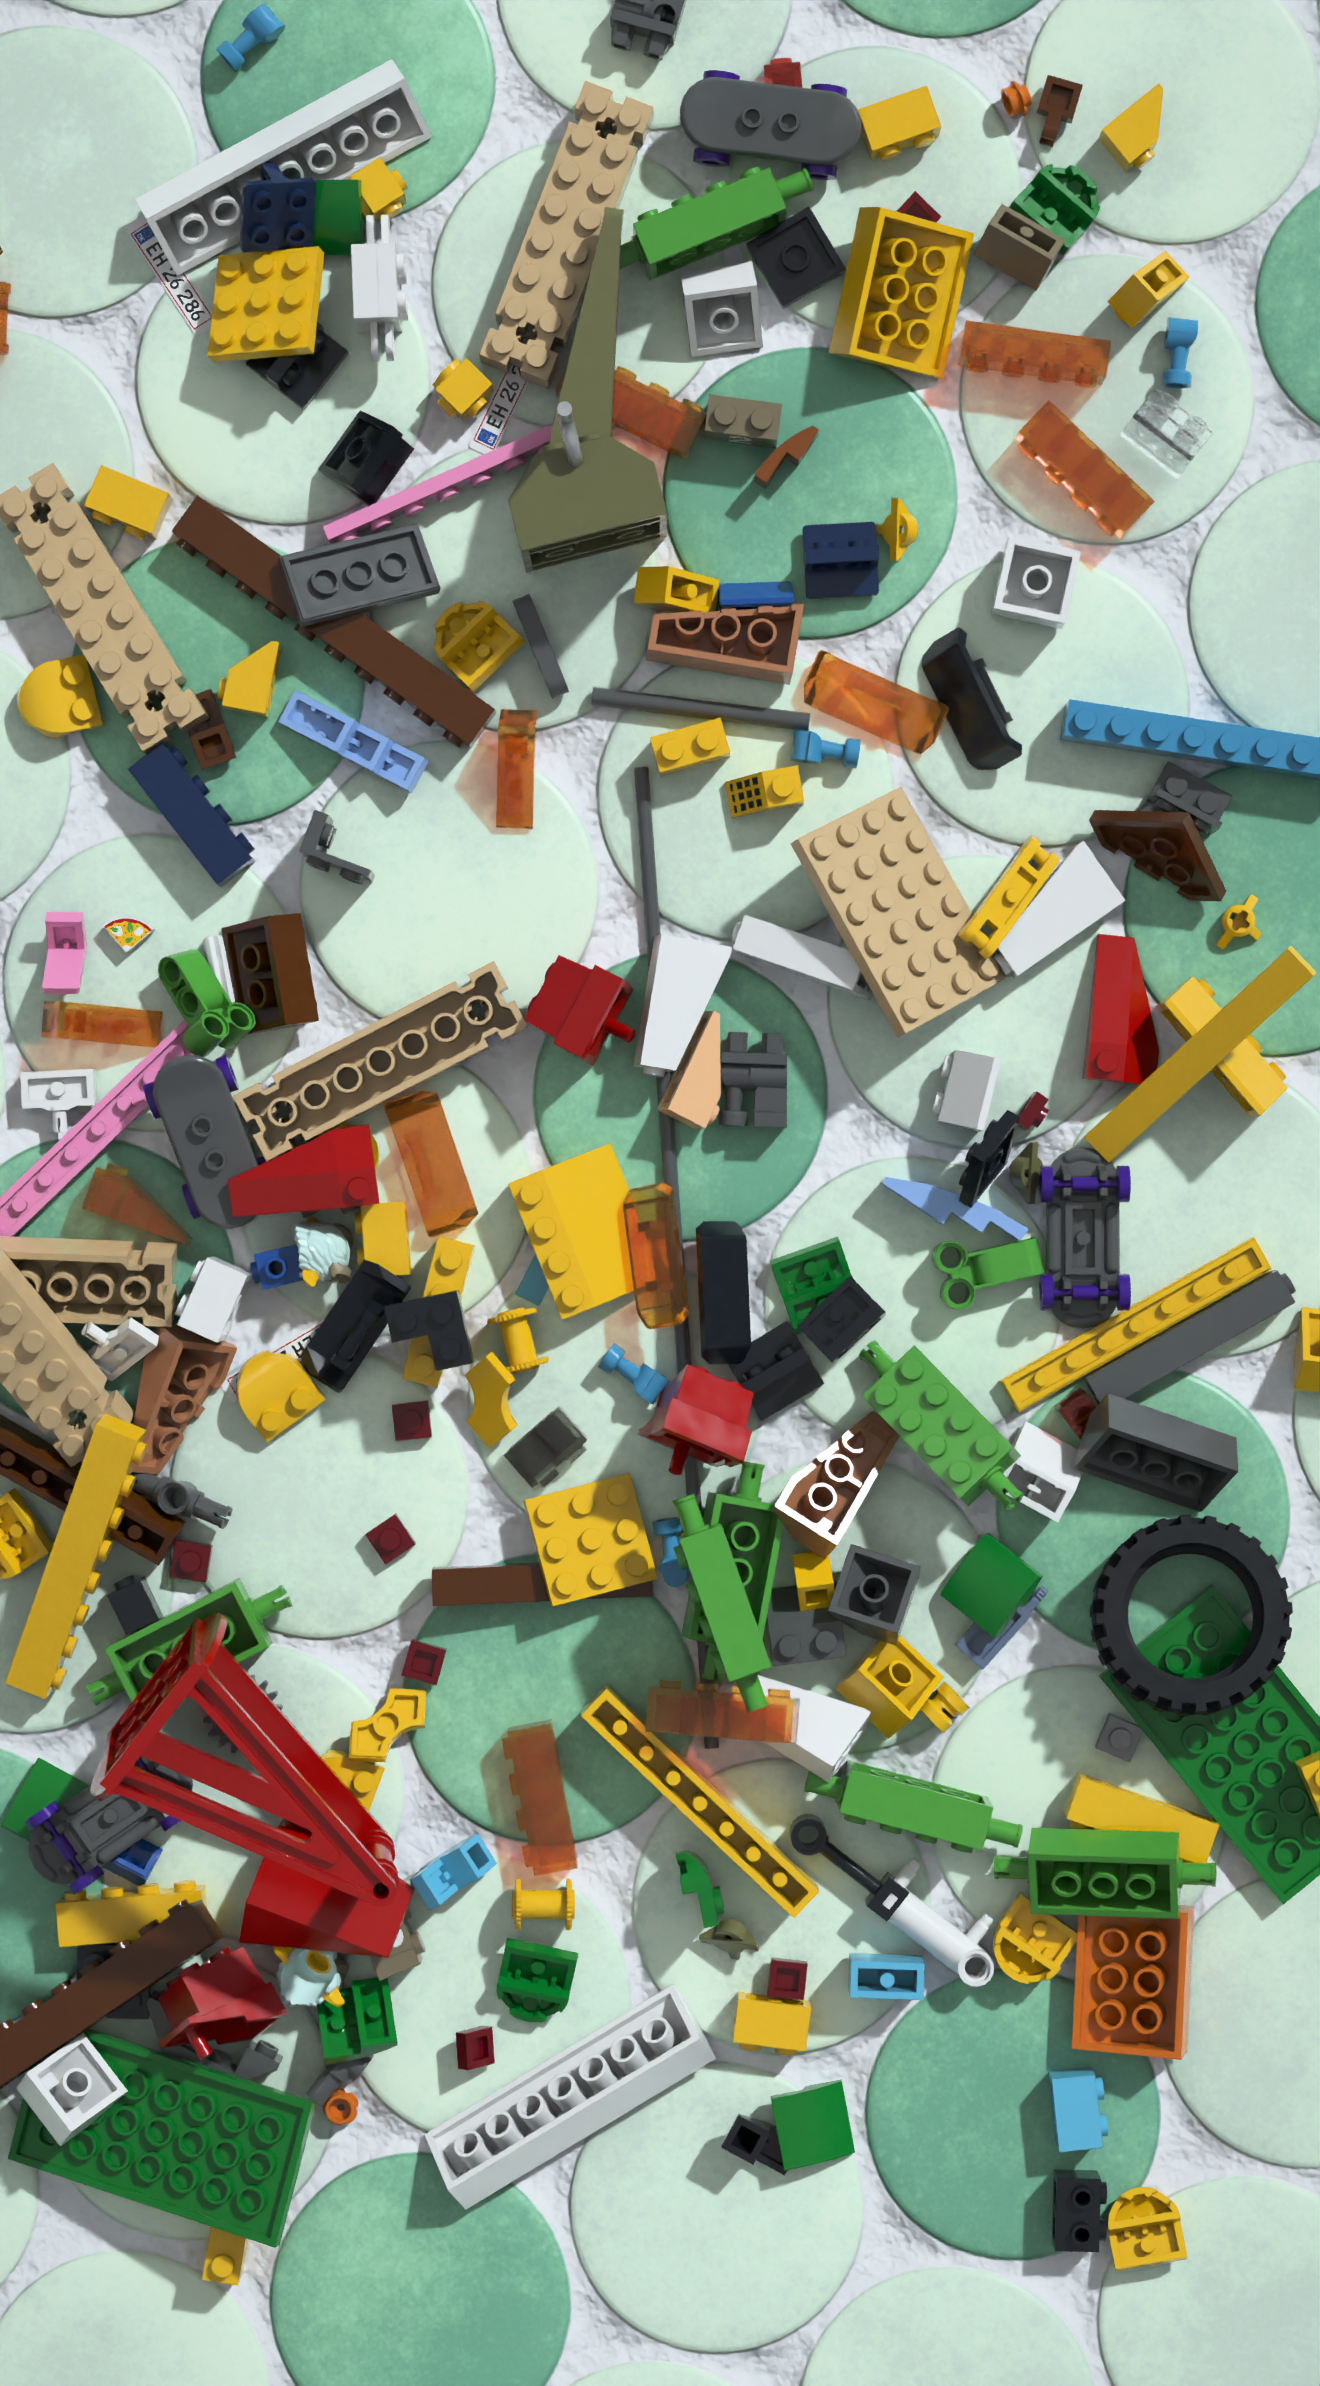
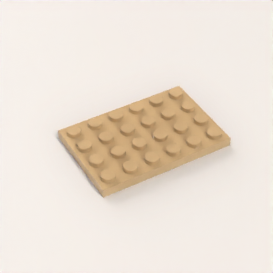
M902 787L790 843L898 1038L1007 978L1001 966L993 958L995 956L994 953L988 959H985L977 952L978 947L972 942L966 943L958 936L960 930L973 915Z

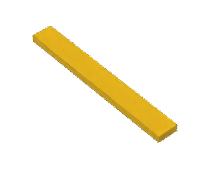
M1292 946L1287 948L1096 1124L1084 1138L1110 1163L1317 972Z
M1252 1237L1130 1306L1129 1311L1117 1313L1099 1325L1004 1377L1000 1382L1017 1412H1020L1272 1268L1256 1239Z

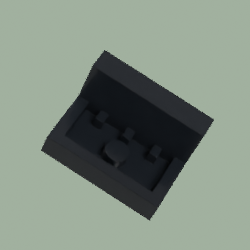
M317 322L314 354L249 359L246 365L305 411L348 356L349 352L324 332L322 325Z
M360 410L318 470L326 477L341 484L365 505L370 506L377 502L414 448L401 438L403 434L394 426Z
M849 1276L797 1327L834 1364L886 1315V1312Z
M787 1321L753 1340L742 1363L728 1364L739 1384L743 1388L754 1392L752 1405L762 1421L824 1384Z

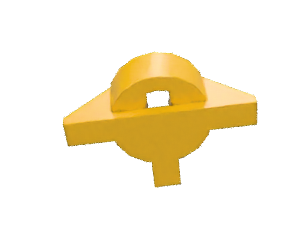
M891 498V514L886 517L883 525H875L876 534H883L884 540L890 545V561H899L906 549L915 541L918 535V524L915 518L908 512L901 498Z
M1250 894L1243 905H1234L1223 913L1221 925L1224 933L1216 943L1219 948L1224 950L1232 938H1241L1246 935L1258 941L1262 933L1255 927V916L1252 911L1258 901L1257 897ZM1231 914L1236 915L1233 920L1229 918Z

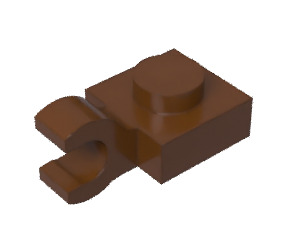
M1051 75L1047 76L1036 113L1047 116L1039 141L1040 144L1053 147L1061 121L1072 123L1082 84Z

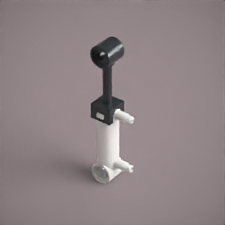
M803 1814L793 1820L790 1826V1839L797 1852L803 1855L821 1853L870 1892L865 1899L867 1907L886 1922L889 1921L956 1973L964 1983L979 1987L991 1980L994 1974L993 1961L989 1952L984 1947L978 1945L993 1922L989 1915L984 1914L965 1935L908 1890L907 1885L917 1874V1870L921 1866L919 1860L912 1858L908 1864L904 1865L896 1877L887 1871L879 1881L828 1841L829 1836H827L824 1823L819 1817L813 1814ZM805 1826H812L818 1830L817 1839L811 1843H804L798 1838L799 1831ZM979 1957L984 1960V1967L980 1972L969 1973L965 1970V1964L970 1958Z

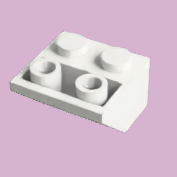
M1025 1421L1012 1443V1446L1019 1452L1021 1457L1003 1474L1019 1491L1024 1493L1020 1501L1021 1503L1058 1523L1074 1495L1083 1472L1073 1469V1462L1078 1449Z

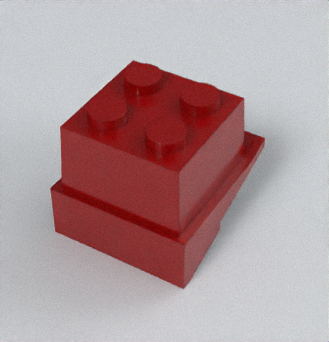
M558 955L556 961L547 969L545 981L540 991L530 1001L528 1013L524 1020L556 1038L553 1042L555 1045L593 1066L610 1034L627 1043L634 1039L636 1031L617 1021L634 989L626 980L597 965L590 969Z
M687 1364L661 1392L653 1417L644 1427L638 1429L637 1435L674 1450L668 1469L674 1475H681L683 1473L687 1456L714 1467L722 1465L733 1467L739 1465L745 1459L752 1431L746 1427L754 1392L743 1388L738 1382L716 1377L705 1368Z
M228 1947L210 1956L208 1958L209 1961L201 1966L198 1963H194L178 1973L179 1976L166 1983L168 1989L158 1999L172 2031L159 2041L161 2048L191 2044L199 2060L213 2053L207 2041L215 2040L217 2045L252 2040L287 2013L271 1982L265 1984L244 1947L230 1952Z

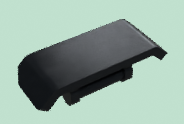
M957 627L932 643L922 656V669L968 762L978 770L998 769L1022 755V745L1009 736L1004 726L1013 721L1010 712H1006L985 669L986 664L983 658L972 661L965 646L967 633L960 627Z
M703 1221L696 1228L701 1357L709 1364H739L744 1361L751 1347L746 1236L738 1223L734 1221Z
M363 1260L300 1355L306 1372L335 1392H342L388 1324L384 1306L402 1302L411 1290V1286L379 1264Z

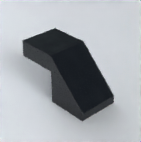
M738 2114L721 2148L752 2165L757 2160L785 2176L787 2171H784L776 2126Z

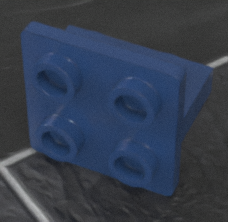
M262 163L261 181H246L243 183L240 248L242 252L312 247L316 182L313 178L288 179L287 176L282 174L276 163Z
M874 522L805 525L803 527L807 599L878 595L879 545H876V527Z

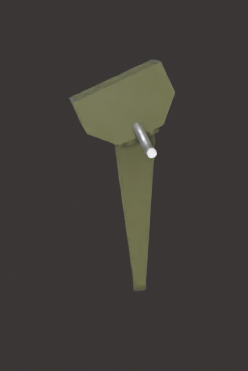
M605 207L598 243L551 430L550 443L541 448V453L535 454L508 499L526 573L667 537V511L654 462L612 438L623 209Z

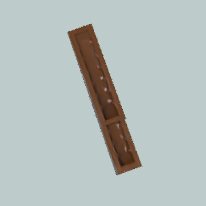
M507 1563L506 1565L432 1568L433 1606L549 1601L540 1563ZM653 1581L584 1599L653 1596Z

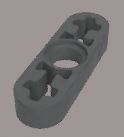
M530 594L512 600L552 699L568 693L567 684Z

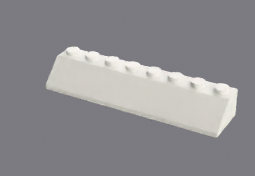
M391 59L135 200L174 272L178 276L240 242L243 183L246 181H261L262 163H276L282 174L287 176L288 179L350 180L351 175L377 158L381 157L385 163L428 140L432 135L404 76Z
M672 1984L424 2135L448 2191L466 2210L716 2058L701 2028L680 1993Z

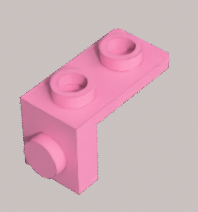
M46 912L45 926L48 953L42 983L43 993L78 994L80 992L87 948L83 912Z

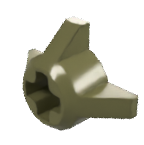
M1030 1142L1011 1162L1009 1167V1178L1027 1204H1035L1036 1188L1039 1186L1040 1166H1043L1042 1161L1037 1158L1038 1142Z
M735 1919L722 1920L719 1922V1926H715L699 1935L701 1943L716 1945L721 1950L728 1952L731 1959L739 1960L744 1949L759 1950L758 1943L750 1934L745 1924Z

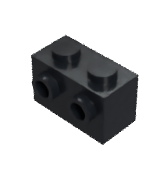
M1054 2169L1052 2244L1055 2251L1099 2252V2241L1106 2240V2219L1100 2218V2204L1107 2203V2183L1101 2182L1098 2171Z

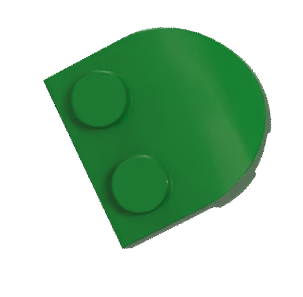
M1053 164L1042 168L1009 206L1012 210L1063 238L1065 242L1059 252L1062 256L1082 237L1100 210L1096 198L1097 186L1089 175L1073 165H1069L1067 168H1053Z
M687 1850L676 1852L677 1864L680 1865V1883L683 1895L697 1892L704 1928L719 1926L718 1915L724 1914L720 1886H712L708 1867L697 1854Z
M507 1938L497 1983L498 1999H502L509 2007V2013L513 2017L526 2022H544L548 2016L558 2011L561 2013L569 2000L578 1953Z

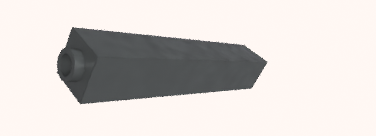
M1271 1270L1083 1376V1379L1098 1404L1108 1393L1125 1399L1294 1304L1295 1300L1291 1294L1296 1292L1295 1287L1286 1273L1280 1275L1278 1270Z

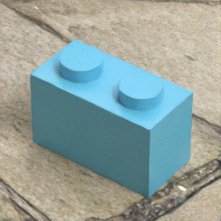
M849 1953L848 1991L850 1998L923 2000L925 1963L922 1955Z
M1092 2067L1048 2072L1055 2140L1059 2152L1103 2148L1102 2136H1108L1106 2114L1099 2113L1098 2100H1104L1102 2077L1096 2078Z

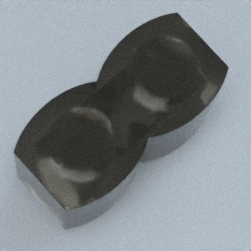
M557 1406L512 1445L503 1456L531 1488L538 1483L544 1488L559 1474L555 1469L566 1459L571 1464L587 1450L583 1444L587 1441L588 1437L560 1406Z

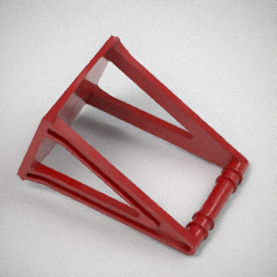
M219 1612L209 1615L204 1621L196 1618L107 1734L105 1753L91 1783V1796L98 1801H102L112 1794L121 1795L377 1907L390 1905L396 1897L399 1877L397 1868L393 1864L395 1859L394 1843L388 1832L222 1644L227 1627V1618ZM191 1697L212 1718L263 1777L159 1731L183 1700ZM142 1756L308 1829L312 1832V1835L307 1840L297 1838L135 1766V1763Z

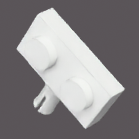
M95 1069L20 1072L22 1109L42 1108L52 1111V1133L68 1132L66 1110H71L77 1106H95L97 1104Z
M131 1317L110 1332L103 1331L91 1321L85 1324L81 1332L83 1336L96 1343L86 1353L111 1382L156 1348L159 1339L157 1334Z

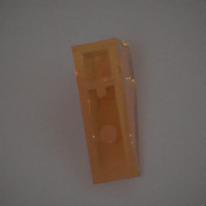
M501 709L498 725L496 827L533 829L537 711Z
M44 1001L41 1037L156 1048L160 1044L162 1011L64 1001Z
M108 1163L106 1169L96 1167L82 1209L185 1245L190 1244L192 1237L136 1179L127 1176L128 1169L112 1163Z

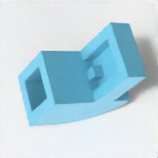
M476 1833L429 1861L420 1868L421 1871L411 1881L429 1910H432L444 1903L459 1889L480 1879L497 1862L480 1835Z

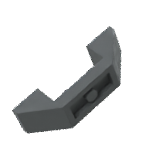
M154 1990L146 2003L158 2041L172 2031L158 1999L166 1990H162L161 1993ZM251 2040L238 2065L232 2063L233 2058L217 2049H213L211 2055L199 2060L191 2044L161 2048L163 2053L247 2080L277 2071L283 2059V2056L278 2054L279 2049L264 2040H259L258 2043Z

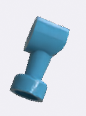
M266 4L258 6L247 15L242 23L246 30L233 44L229 41H224L216 49L235 72L245 63L242 55L260 42L263 44L274 42L285 29V25L278 20Z
M1168 317L1164 348L1171 350V369L1163 372L1162 386L1170 388L1191 387L1192 374L1185 369L1189 348L1196 340L1198 334V320Z
M794 730L790 760L807 764H822V758L842 759L844 767L857 768L860 739L847 738L845 744L822 740L817 733L812 731Z
M614 1343L598 1367L608 1374L612 1373L615 1369L633 1384L635 1392L640 1397L654 1405L657 1396L664 1390L670 1380L645 1363L639 1367L623 1358L625 1350Z
M679 1517L653 1521L654 1534L662 1536L663 1559L659 1565V1574H663L664 1581L669 1586H682L688 1579V1568L681 1570L673 1547L679 1546L676 1533L683 1530Z

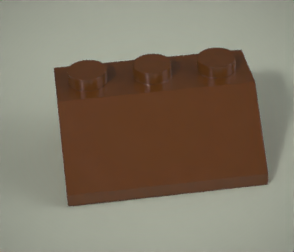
M301 913L266 916L221 928L235 1002L249 1007L255 1016L256 1024L248 1034L295 1027L319 1021Z

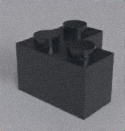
M459 1290L384 1306L392 1343L428 1335L436 1371L474 1362Z

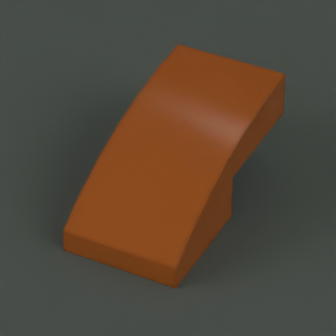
M811 426L781 444L754 475V482L766 489L785 459L798 466L818 437L819 429Z

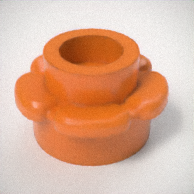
M1011 81L1009 87L1001 90L1002 103L1010 117L1019 114L1026 116L1028 112L1027 107L1032 104L1031 96L1026 86H1019L1015 81Z
M337 2089L323 2105V2112L327 2115L328 2120L335 2125L350 2123L358 2114L356 2110L359 2104L358 2099L351 2092L346 2093L344 2089ZM338 2104H343L344 2109L339 2110L337 2107Z

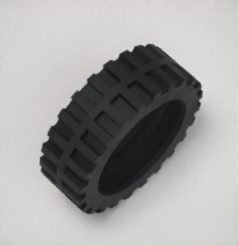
M1191 1514L1180 1515L1174 1519L1166 1520V1518L1157 1520L1152 1525L1139 1529L1121 1544L1108 1559L1094 1586V1596L1090 1605L1089 1617H1092V1641L1096 1642L1099 1651L1098 1658L1102 1666L1106 1665L1113 1676L1111 1679L1117 1686L1121 1685L1131 1694L1129 1697L1138 1703L1142 1701L1152 1706L1153 1710L1161 1713L1166 1711L1176 1713L1177 1716L1188 1717L1200 1714L1204 1716L1228 1709L1244 1701L1273 1676V1671L1282 1662L1285 1655L1284 1649L1287 1640L1291 1638L1292 1628L1289 1627L1290 1615L1293 1613L1292 1602H1288L1286 1589L1289 1586L1286 1578H1281L1275 1567L1278 1562L1272 1554L1268 1556L1261 1549V1542L1256 1537L1249 1538L1239 1531L1241 1527L1233 1523L1226 1525L1217 1522L1216 1517L1193 1518ZM1198 1554L1221 1562L1241 1580L1251 1601L1253 1614L1252 1629L1244 1650L1230 1666L1207 1677L1182 1678L1158 1669L1142 1655L1130 1632L1128 1607L1136 1583L1151 1566L1174 1555Z

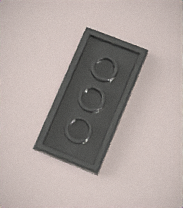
M418 523L279 556L278 560L300 627L439 594L441 589Z

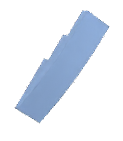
M297 690L292 694L278 721L287 728L410 793L415 789L429 762L426 758Z
M885 1177L881 1182L882 1185L940 1224H944L949 1215L953 1214L981 1233L989 1222L1017 1241H1021L1028 1231L1027 1227L978 1201L972 1208L959 1202V1193L925 1183Z

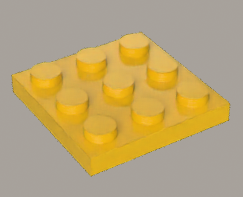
M319 246L218 256L207 356L213 362L314 354L324 252Z
M630 1473L523 1501L551 1607L658 1579Z

